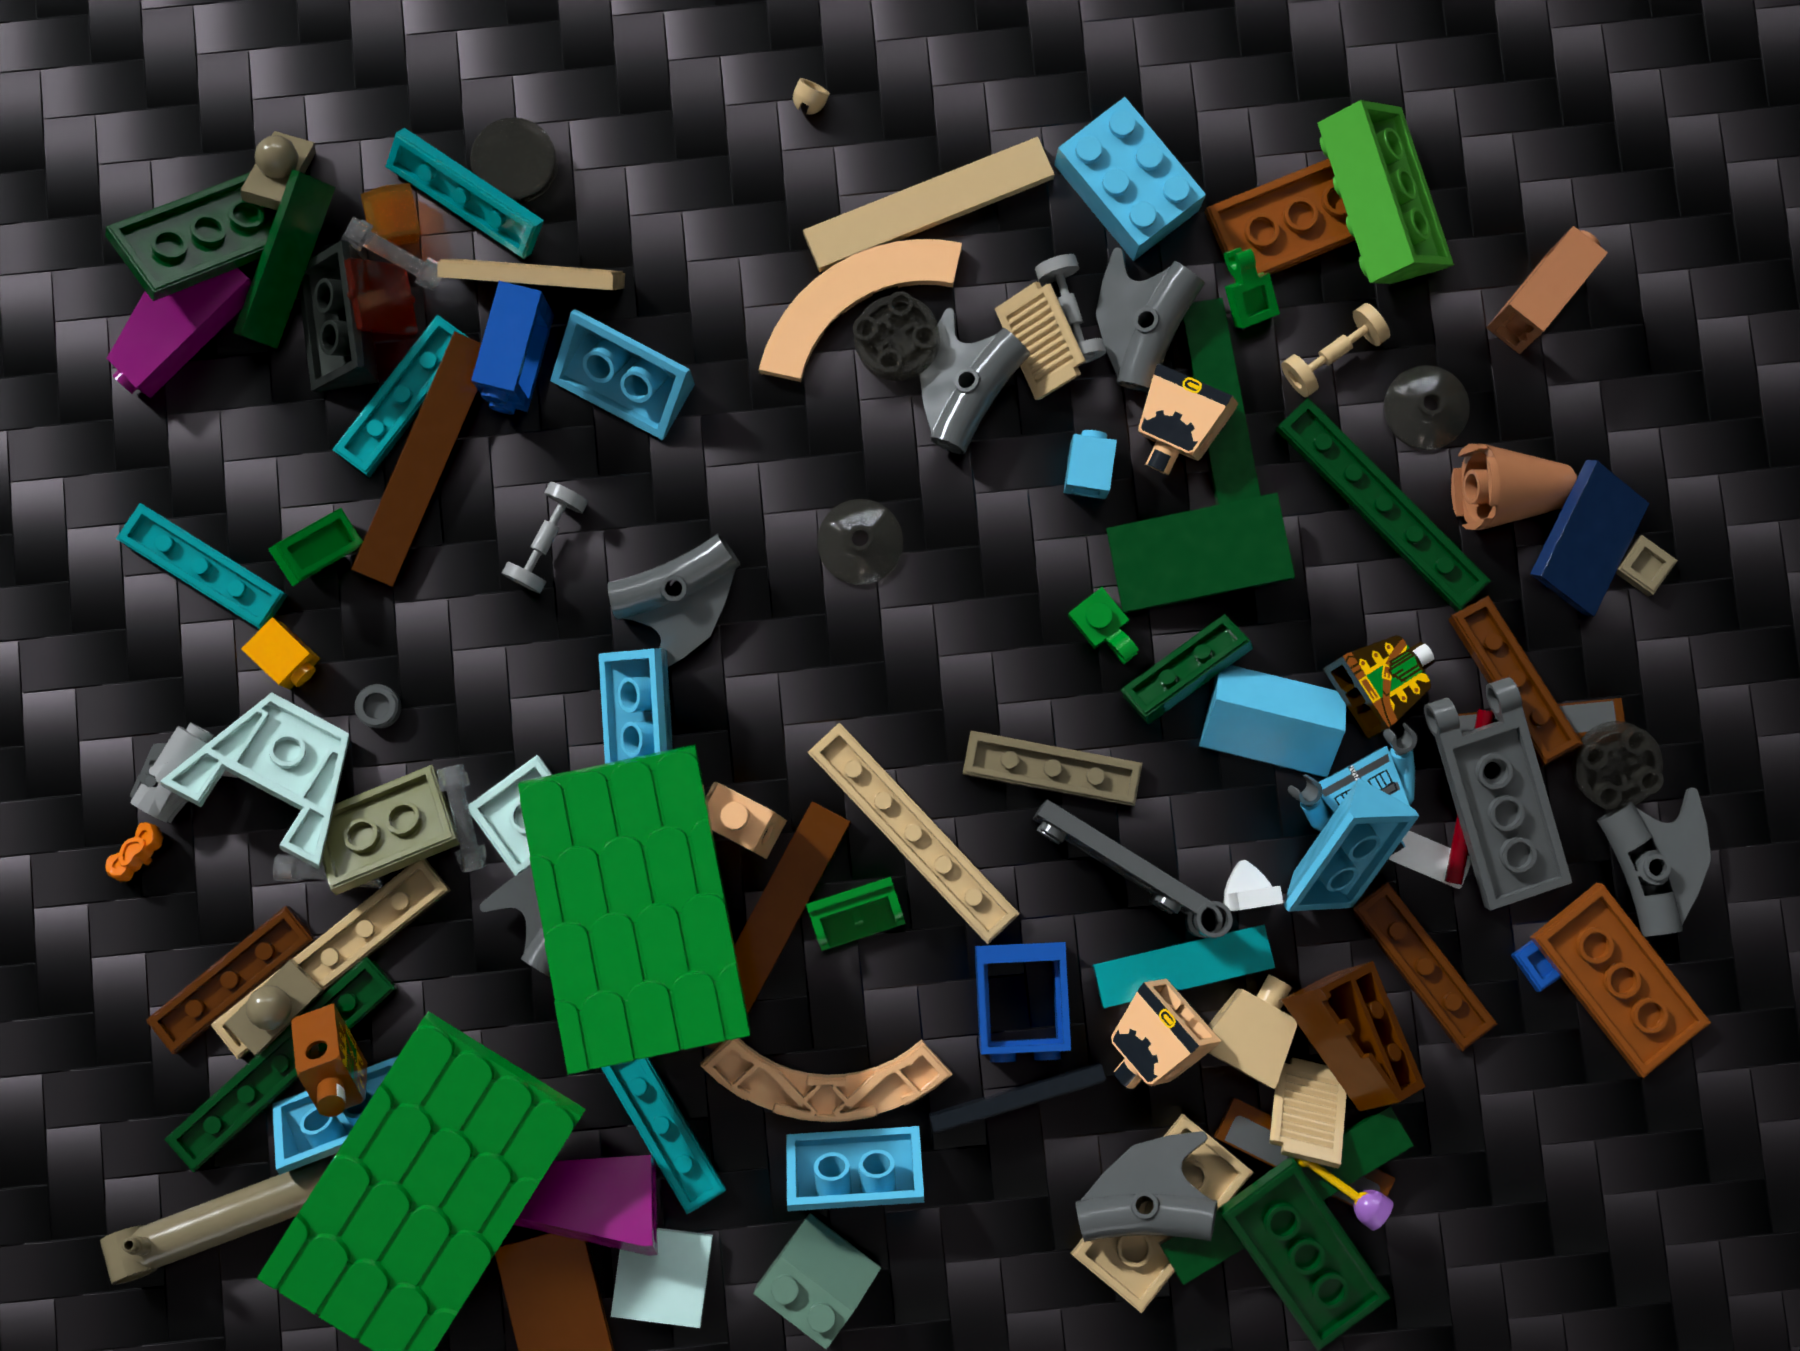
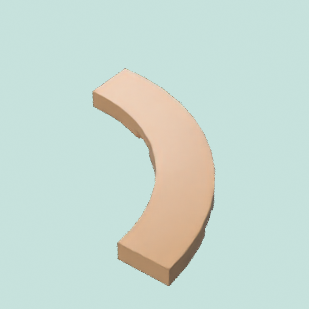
M935 239L896 241L861 251L833 265L805 287L785 310L765 347L759 366V373L801 382L808 360L817 343L824 335L825 330L841 314L873 296L874 293L896 286L899 288L913 285H939L953 288L962 243Z
M740 1038L725 1040L701 1062V1067L736 1096L772 1110L773 1113L818 1122H845L875 1117L879 1113L893 1110L918 1100L953 1075L950 1069L922 1039L908 1051L893 1060L877 1067L847 1074H815L788 1068L760 1055Z

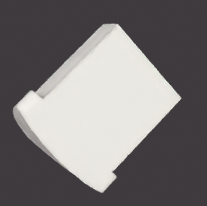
M1242 860L1237 863L1224 891L1223 904L1230 911L1283 903L1281 886L1272 887L1266 877L1248 861Z

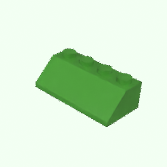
M1360 100L1318 122L1321 133L1320 146L1325 156L1330 160L1335 175L1333 177V185L1335 191L1343 200L1348 215L1346 217V225L1350 234L1356 240L1361 255L1359 257V265L1363 274L1369 279V282L1393 284L1453 266L1454 263L1402 107Z

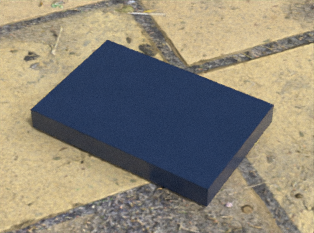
M1586 460L1530 574L1581 614L1595 616L1650 503L1599 461Z

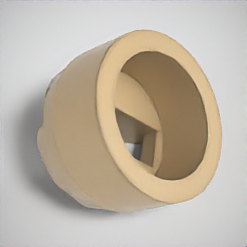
M800 78L794 89L793 103L798 110L802 103L808 105L807 115L816 114L822 110L830 93L822 86L810 80Z

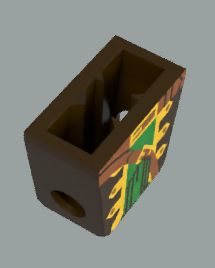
M1395 635L1349 652L1323 668V670L1369 739L1394 725L1431 688V681L1424 670L1434 663V655L1426 644L1419 642L1409 648L1401 636Z

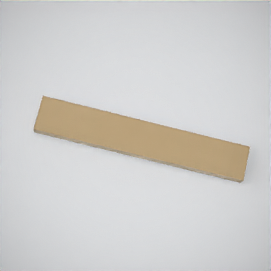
M1035 137L803 230V235L819 272H822L861 251L900 241L1053 180L1054 172L1039 138Z
M840 722L808 751V754L986 944H989L1019 915L1018 911Z
M426 858L413 863L292 960H295L325 992L365 956L373 954L451 890ZM272 976L210 1024L237 1059H242L250 1050L224 1023L248 1001L255 990L262 987Z

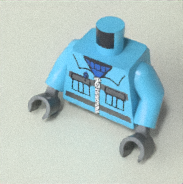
M1403 723L1404 733L1398 739H1396L1395 734L1390 728L1385 729L1383 736L1392 747L1390 751L1387 746L1380 748L1320 782L1304 774L1303 778L1306 779L1307 785L1302 792L1293 785L1288 787V793L1300 802L1301 808L1314 829L1320 832L1323 830L1358 778L1408 806L1412 804L1415 796L1413 748L1417 743V735L1408 724ZM1403 841L1399 843L1392 854L1406 847Z

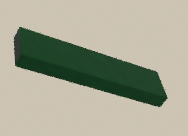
M292 169L233 333L278 349L336 187Z

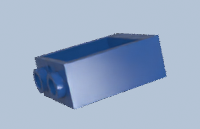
M503 281L498 282L471 379L474 386L480 392L481 397L486 402H489V408L505 414H514L515 409L528 412L554 314L542 291Z
M1066 942L975 946L979 1049L981 1055L990 1054V1062L1017 1061L1016 1053L1034 1052V1060L1061 1059V1051H1071ZM1052 961L1056 1038L991 1041L988 964Z

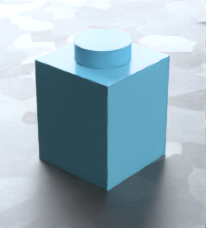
M1083 430L1081 435L1074 434L1070 443L1063 493L1106 499L1111 486L1117 440L1107 439L1106 433L1096 430Z

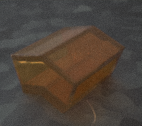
M410 183L385 185L361 194L371 245L387 250L399 245L418 243L421 231Z

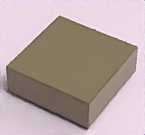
M1641 535L1634 541L1623 557L1616 574L1649 597L1654 595L1678 560Z

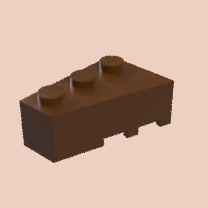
M1373 961L1334 972L1281 999L1359 1112L1399 1103L1425 1087Z

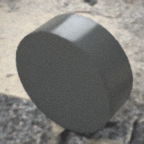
M381 684L365 687L360 691L355 700V712L358 719L371 728H387L397 721L401 713V700L398 694L391 688Z

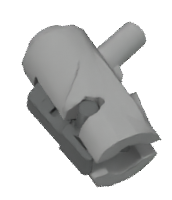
M190 722L187 729L178 726L167 743L153 744L130 793L132 798L130 803L163 822L171 823L188 800L161 787L160 781L210 742L214 735ZM224 771L222 775L237 778V776L227 771Z

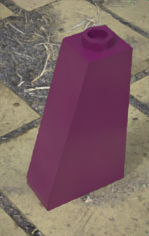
M236 268L156 301H152L145 291L106 358L117 369L112 376L131 394L138 389L151 398L242 309L252 281L240 269Z
M652 1155L553 1161L513 1225L643 1255H658L656 1164Z

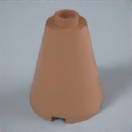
M1483 443L1468 444L1458 455V457H1464L1461 468H1453L1451 497L1453 510L1456 516H1464L1467 524L1462 526L1468 530H1484L1560 510L1563 508L1578 475L1567 464Z

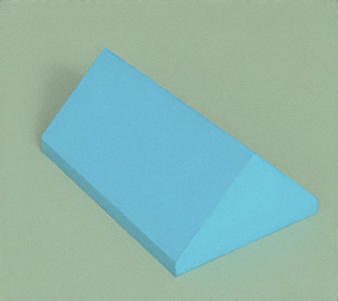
M576 309L570 314L550 379L551 382L661 440L666 437L695 385L689 368Z
M655 648L600 653L599 671L605 764L672 750L667 650Z
M1230 665L1215 676L1199 747L1326 778L1346 731V704L1336 690Z
M1358 778L1294 870L1284 902L1286 910L1291 912L1353 908L1418 819L1419 814L1412 807Z
M398 1056L367 1067L365 1100L361 1104L345 1109L337 1116L327 1117L320 1115L307 1091L272 1103L275 1163L279 1175L336 1154Z
M919 1126L786 1134L788 1211L924 1203Z

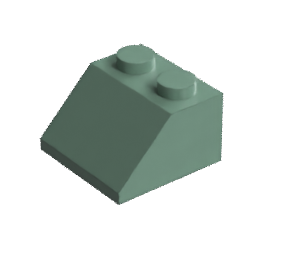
M809 1213L758 1282L753 1294L824 1349H827L857 1308L880 1271L881 1266L813 1214Z

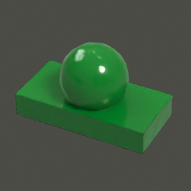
M339 508L274 544L268 550L293 587L359 549L363 541L342 508Z

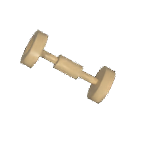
M1364 303L1354 310L1353 319L1358 329L1349 336H1340L1318 352L1319 357L1309 365L1295 354L1282 362L1281 366L1284 375L1300 395L1308 397L1318 390L1319 385L1313 371L1323 364L1331 365L1353 349L1352 343L1362 336L1375 346H1379L1390 338V330L1386 321L1372 305Z

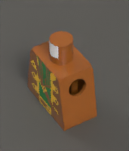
M333 1003L292 1018L291 1027L296 1072L319 1114L334 1117L341 1114L347 1108L361 1104L366 1098L367 1061L335 1004ZM319 1043L327 1044V1050L320 1052Z

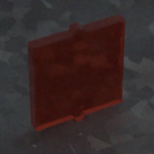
M354 258L344 260L349 285L347 297L352 301L357 330L402 335L418 334L413 306L415 297L411 295L406 265Z

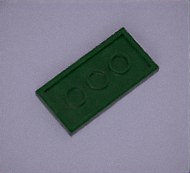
M250 172L106 226V238L152 301L260 259L277 210L242 201L240 190Z
M1278 493L1106 528L1124 614L1295 579Z
M1292 1157L1285 1159L1218 1208L1223 1218L1318 1351L1390 1299L1363 1257Z

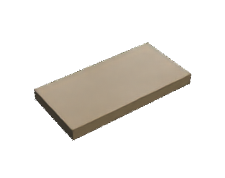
M440 259L437 266V277L503 281L602 290L624 289L625 273L623 271L468 259Z
M1181 1114L1164 1136L1203 1130L1187 1116ZM1207 1134V1141L1185 1158L1182 1164V1171L1190 1184L1208 1198L1217 1200V1207H1219L1237 1194L1253 1171ZM1150 1201L1142 1203L1139 1212L1141 1214H1149L1153 1210L1154 1203ZM1122 1236L1086 1242L1082 1238L1071 1252L1077 1260L1141 1313L1175 1272L1159 1245V1242L1169 1236Z

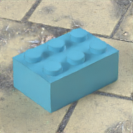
M1126 97L1122 98L1059 146L1054 166L1133 262L1200 210L1206 196L1205 192Z

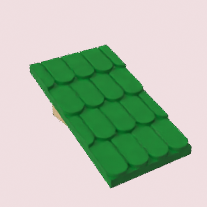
M696 744L519 782L520 804L530 852V864L545 938L544 944L554 992V1004L568 1075L750 1036L749 1019Z
M428 1011L377 1088L303 1207L292 1221L257 1279L272 1289H277L280 1294L314 1315H319V1318L351 1338L358 1339L359 1343L372 1351H434L586 1109Z

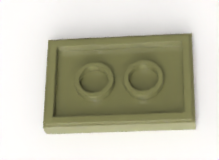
M433 765L424 767L334 805L322 862L330 890L335 895L460 844L438 773Z

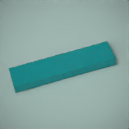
M406 128L396 132L386 168L521 258L525 259L532 254L544 222L543 219Z
M437 315L332 450L370 478L416 419L453 332L466 335Z
M139 503L116 537L118 541L259 629L275 616L288 596Z
M1264 924L1229 932L1217 938H1203L1093 964L1092 967L1102 1008L1131 1002L1144 982L1168 979L1175 989L1179 991L1275 968Z
M649 1057L601 1067L686 1214L691 1213L727 1190Z

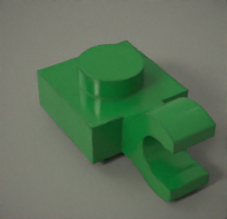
M1239 247L1224 253L1226 266L1235 279V283L1225 286L1235 327L1246 328L1279 315L1280 312L1270 273L1261 272L1257 274L1256 260L1252 249L1242 251Z
M1103 587L1068 613L1069 619L1094 649L1106 642L1123 665L1138 654L1139 649L1136 644L1121 630V628L1128 624V617Z

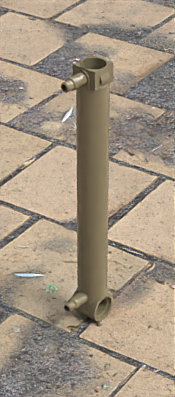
M336 1154L149 1224L126 1228L103 1237L100 1243L111 1284L117 1285L142 1278L155 1272L159 1267L295 1217Z

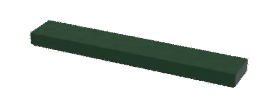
M1223 297L1193 302L1181 322L1191 376L1195 380L1232 395L1238 402L1235 411L1206 451L1216 505L1261 496Z
M1309 398L1275 429L1456 612L1461 611L1491 582Z
M365 956L301 1015L334 1003L351 1032L392 995L398 987L370 956ZM291 1024L260 1055H256L164 1139L193 1173L199 1171L299 1079L295 1068ZM319 1043L320 1052L327 1050V1044Z
M1386 1105L1344 1131L1342 1158L1339 1168L1319 1165L1347 1185H1350L1414 1145L1391 1106ZM1300 1167L1322 1200L1340 1191L1308 1167ZM1222 1205L1217 1207L1211 1241L1169 1236L1159 1242L1161 1249L1183 1285L1245 1248L1219 1212L1218 1208Z

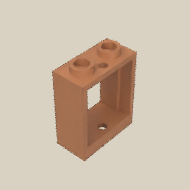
M1572 226L1544 256L1486 328L1520 354L1546 330L1608 252L1600 247V242L1594 235Z

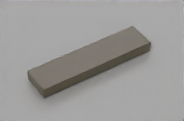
M970 731L962 774L1134 807L1142 763Z

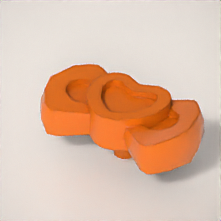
M148 822L140 823L135 837L126 840L121 846L119 853L108 857L105 865L108 876L120 882H127L131 880L134 872L138 871L142 864L149 865L152 862L151 856L153 852L162 846L163 835L161 829Z

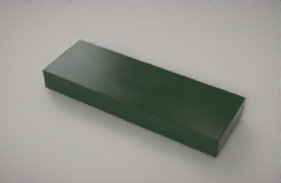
M1224 614L1120 690L1123 697L1149 725L1253 649L1251 641Z

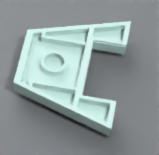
M271 692L164 777L160 784L161 787L202 807L224 771H227L301 811L281 841L280 849L320 870L350 740L349 733Z

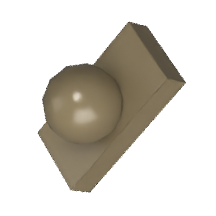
M276 131L273 132L272 136L264 138L256 146L254 156L256 164L240 190L242 201L278 210L292 169L305 174L316 154L315 142Z
M289 960L262 987L255 990L248 1001L224 1024L254 1055H260L291 1024V1019L299 1016L324 990L295 960Z

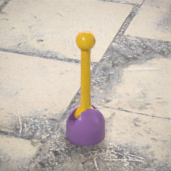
M1294 1158L1300 1167H1308L1354 1200L1353 1206L1357 1219L1372 1231L1379 1229L1390 1216L1393 1209V1201L1381 1192L1370 1189L1358 1193L1318 1163Z

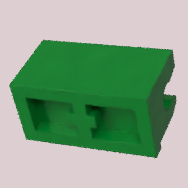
M891 877L806 904L822 951L906 924Z

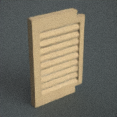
M1034 282L995 308L1002 327L1017 337L1031 353L1020 367L1035 400L1044 398L1081 375L1078 366L1086 362L1051 283L1042 287L1040 282Z
M1292 1057L1290 1064L1284 1063L1274 1092L1269 1142L1273 1145L1282 1146L1281 1155L1339 1168L1342 1158L1347 1093L1328 1066Z

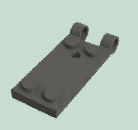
M1510 677L1486 685L1487 700L1492 712L1497 716V722L1462 733L1457 710L1448 697L1425 704L1424 706L1426 722L1437 742L1484 908L1490 911L1573 883L1523 711L1521 695L1516 683ZM1490 762L1496 763L1498 767V772L1493 778H1487L1484 774V768Z
M1048 799L1040 806L1032 820L1040 824L1036 831L1058 845L1066 840L1151 893L1152 897L1149 902L1170 915L1173 913L1178 914L1179 911L1185 915V926L1193 936L1217 938L1225 935L1230 930L1233 917L1230 909L1225 904L1208 900ZM1206 908L1211 910L1215 917L1214 927L1210 931H1207L1201 923V915ZM1220 910L1223 912L1224 917H1225V923H1224V926H1223V927H1222L1223 918H1222V914H1221Z

